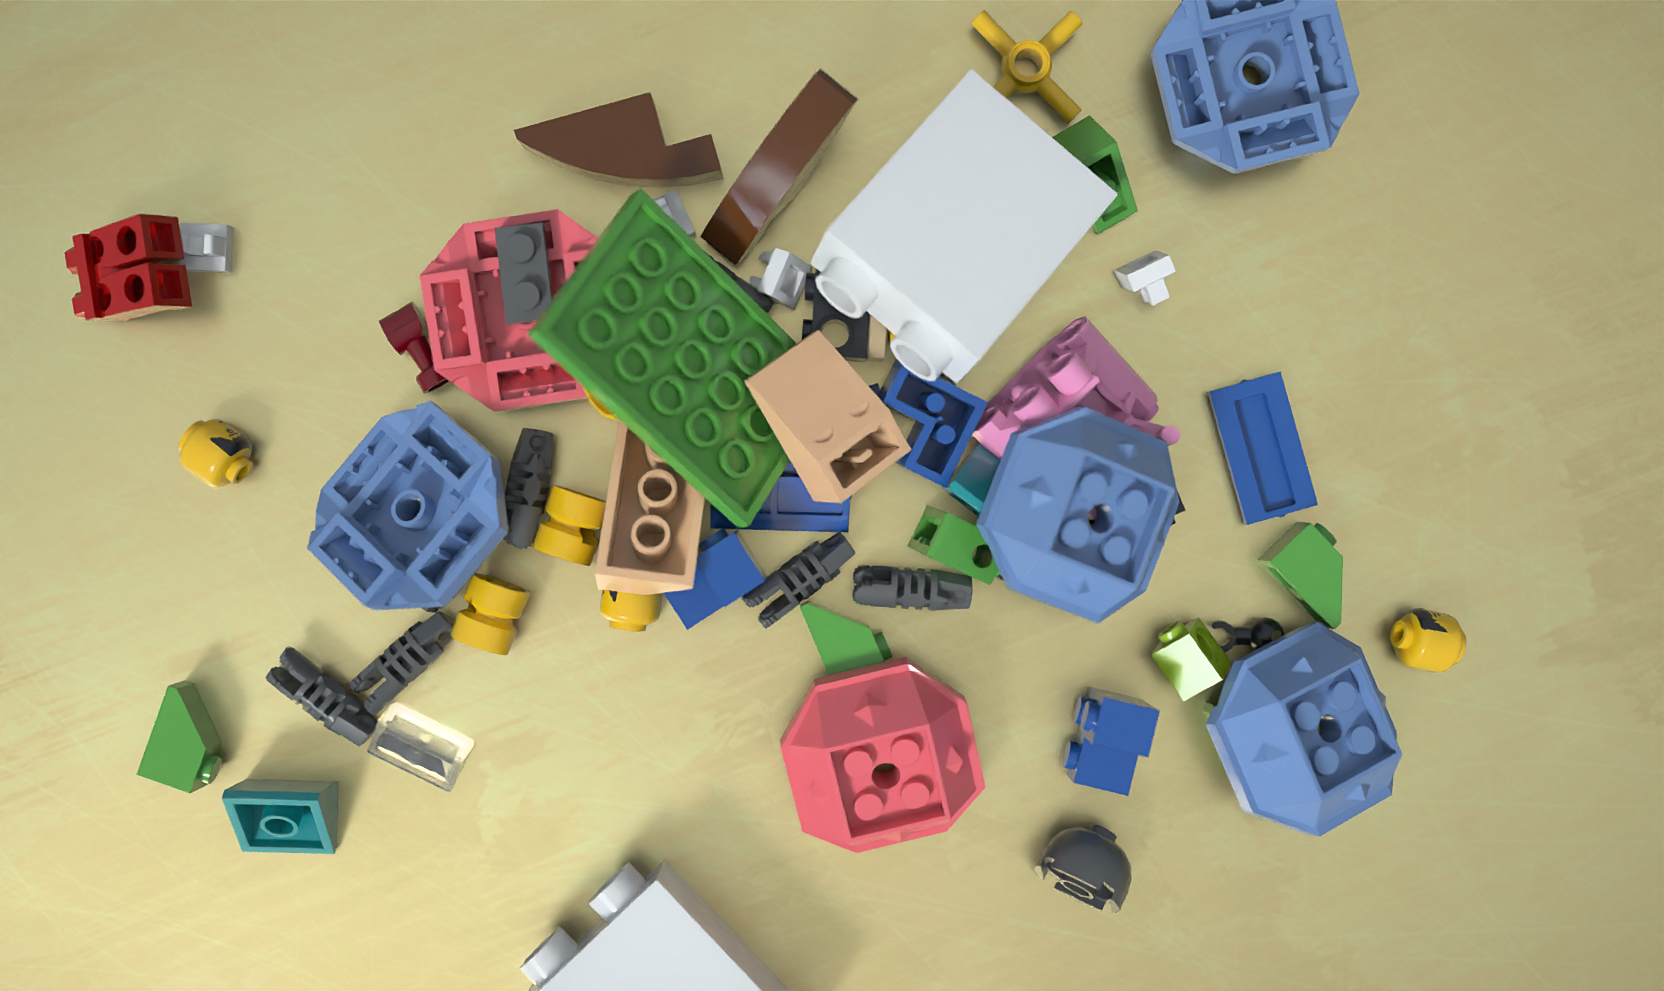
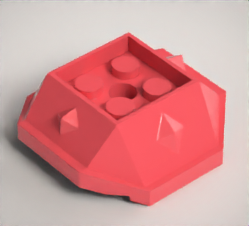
M558 209L464 223L447 242L436 259L431 261L420 274L434 370L494 412L588 398L584 392L583 385L527 335L536 322L508 325L505 320L495 228L543 223L545 225L554 297L598 239V237Z
M907 657L815 678L804 696V701L792 717L780 739L781 751L802 832L855 853L947 832L986 788L968 705L964 695L927 673L921 666ZM879 764H894V767L888 772L878 773L874 771L875 767Z

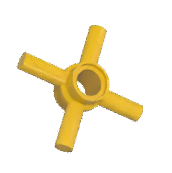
M985 10L975 17L971 24L1003 56L1001 63L1003 77L993 88L1006 99L1015 91L1019 93L1037 91L1068 123L1082 111L1050 78L1052 71L1050 56L1083 25L1077 14L1069 11L1039 42L1024 40L1018 43ZM1019 58L1033 60L1037 65L1038 73L1033 76L1020 74L1015 67V61Z

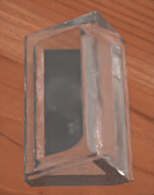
M392 702L378 719L367 753L450 793L473 748L474 740L402 704Z

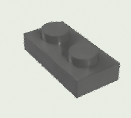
M543 223L495 228L506 324L516 325L536 322L554 298L546 227Z

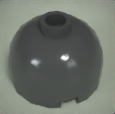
M1095 824L1091 825L1089 830L1074 827L1060 831L1049 841L1034 868L1038 876L1043 880L1047 873L1057 878L1060 882H1057L1054 888L1061 893L1101 911L1105 903L1111 904L1112 913H1117L1121 909L1132 880L1131 864L1124 850L1115 844L1117 836L1108 829Z

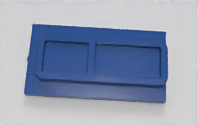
M1281 371L1252 380L1244 379L1238 384L1208 392L1245 525L1274 517H1284L1288 513L1318 505Z
M789 461L750 526L738 528L710 503V529L849 532L850 500L852 495L842 503L813 501L793 464Z

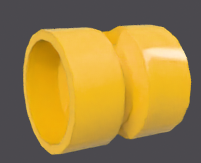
M553 485L545 507L550 518L548 521L540 523L532 547L540 552L563 560L590 566L599 542L594 536V531L602 528L606 501L575 490Z
M474 573L470 578L464 595V599L469 606L467 609L458 611L450 636L463 644L498 655H508L517 629L512 624L513 619L522 617L530 592L507 581Z

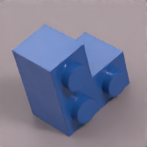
M895 359L878 397L886 407L916 421L906 440L911 451L895 463L946 488L988 402L939 377L935 381L924 380L905 368L898 359Z
M723 528L699 543L702 553L697 556L693 589L664 592V595L687 630L766 581L767 574L738 530L728 535Z
M1088 686L1086 697L1079 696L1074 711V723L1079 724L1075 742L1068 741L1064 752L1063 768L1068 769L1067 776L1076 784L1128 796L1138 755L1149 758L1160 710L1142 699Z

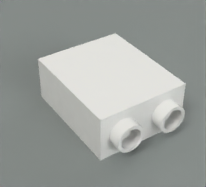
M971 69L827 229L810 263L821 272L816 278V284L821 294L831 305L853 318H860L867 311L895 335V338L890 343V347L895 357L905 368L927 381H935L941 374L953 385H956L988 351L1116 198L1118 193Z
M665 859L645 878L630 862L624 865L588 901V904L602 918L578 942H575L562 927H559L519 967L533 983L528 991H789Z

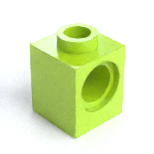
M1199 617L1186 625L1180 620L1165 628L1158 635L1160 642L1151 655L1183 701L1221 681L1231 664L1229 658Z

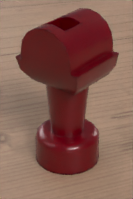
M413 302L379 320L386 338L395 351L400 355L407 352L420 369L421 373L417 375L416 381L424 394L430 393L450 382L434 370L431 347L426 339L428 336L427 320Z

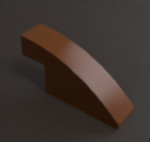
M820 68L784 112L744 167L700 237L737 266L755 248L772 219L801 191L858 101V98Z
M651 92L514 130L516 139L524 149L567 171L599 181L626 186L663 188L696 185L724 179L711 134L667 146Z

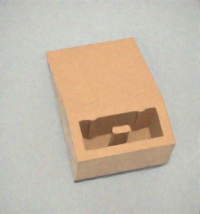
M820 330L814 331L744 380L813 501L842 503L911 451L890 410Z

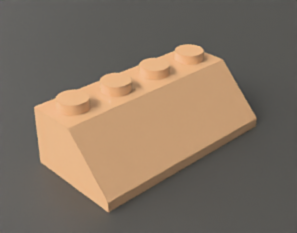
M620 419L595 570L598 589L643 595L693 589L705 497Z

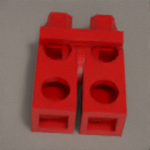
M137 214L90 231L89 234L81 233L72 236L74 247L64 252L67 269L73 275L79 276L81 292L76 293L72 298L75 316L85 317V320L127 321L154 312L192 307L186 265L160 263H172L185 259L178 217Z

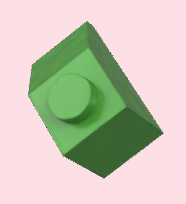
M1090 115L1052 137L1118 193L1116 198L1092 225L1098 234L1138 211L1117 141Z
M1297 522L1258 560L1316 622L1335 630L1341 624L1343 556L1333 547L1337 540L1324 526L1319 523L1313 526L1311 523Z
M811 601L800 604L802 614L829 675L885 662L884 660L892 657L882 631L873 635L870 626L866 623Z
M185 680L168 685L136 774L187 793L207 786V783L211 784L216 778L222 763V758L217 756L222 741L194 683Z

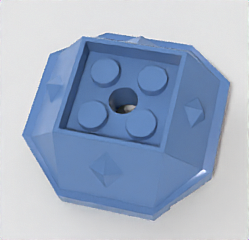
M1182 0L1150 51L1172 143L1233 174L1328 150L1334 143L1339 129L1359 96L1343 25L1335 0ZM1243 66L1254 67L1261 76L1260 85H1253L1246 81L1243 76Z
M432 401L417 405L415 409L399 411L381 417L321 489L316 508L315 530L311 531L307 549L365 607L373 610L445 607L509 532L500 460Z
M1080 406L1052 416L1033 426L1030 425L1012 432L976 523L985 543L989 545L996 566L1007 588L1095 623H1100L1147 590L1180 503L1167 442L1092 409ZM1095 506L1097 511L1096 519L1089 526L1088 515Z
M1319 622L1307 623L1235 660L1223 685L1218 705L1213 707L1206 722L1208 732L1241 809L1245 813L1267 819L1306 835L1321 836L1392 795L1393 775L1402 757V752L1396 741L1397 731L1386 707V696L1379 691L1361 647ZM1318 724L1320 725V733H1318Z

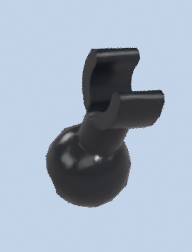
M1267 617L1257 619L1250 627H1232L1223 620H1213L1209 623L1213 629L1223 628L1227 633L1234 635L1232 638H1227L1224 643L1219 644L1224 653L1232 649L1234 645H1251L1256 650L1272 642L1271 636L1276 630L1281 632V637L1285 635L1280 623L1273 618Z

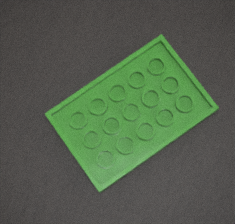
M641 188L631 193L527 335L738 528L748 527L790 459L744 380L797 343Z

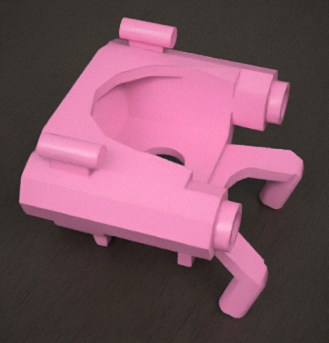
M1086 316L1075 319L1060 334L1051 339L989 401L972 434L984 448L1001 460L1012 432L1030 425L1033 426L1052 416L1070 410L1076 405H1080L1167 442L1168 446L1177 443L1181 436L1174 426L1165 427L1148 422L1159 410V406L1156 404L1158 401L1156 394ZM1095 506L1089 512V520L1096 519L1097 511Z

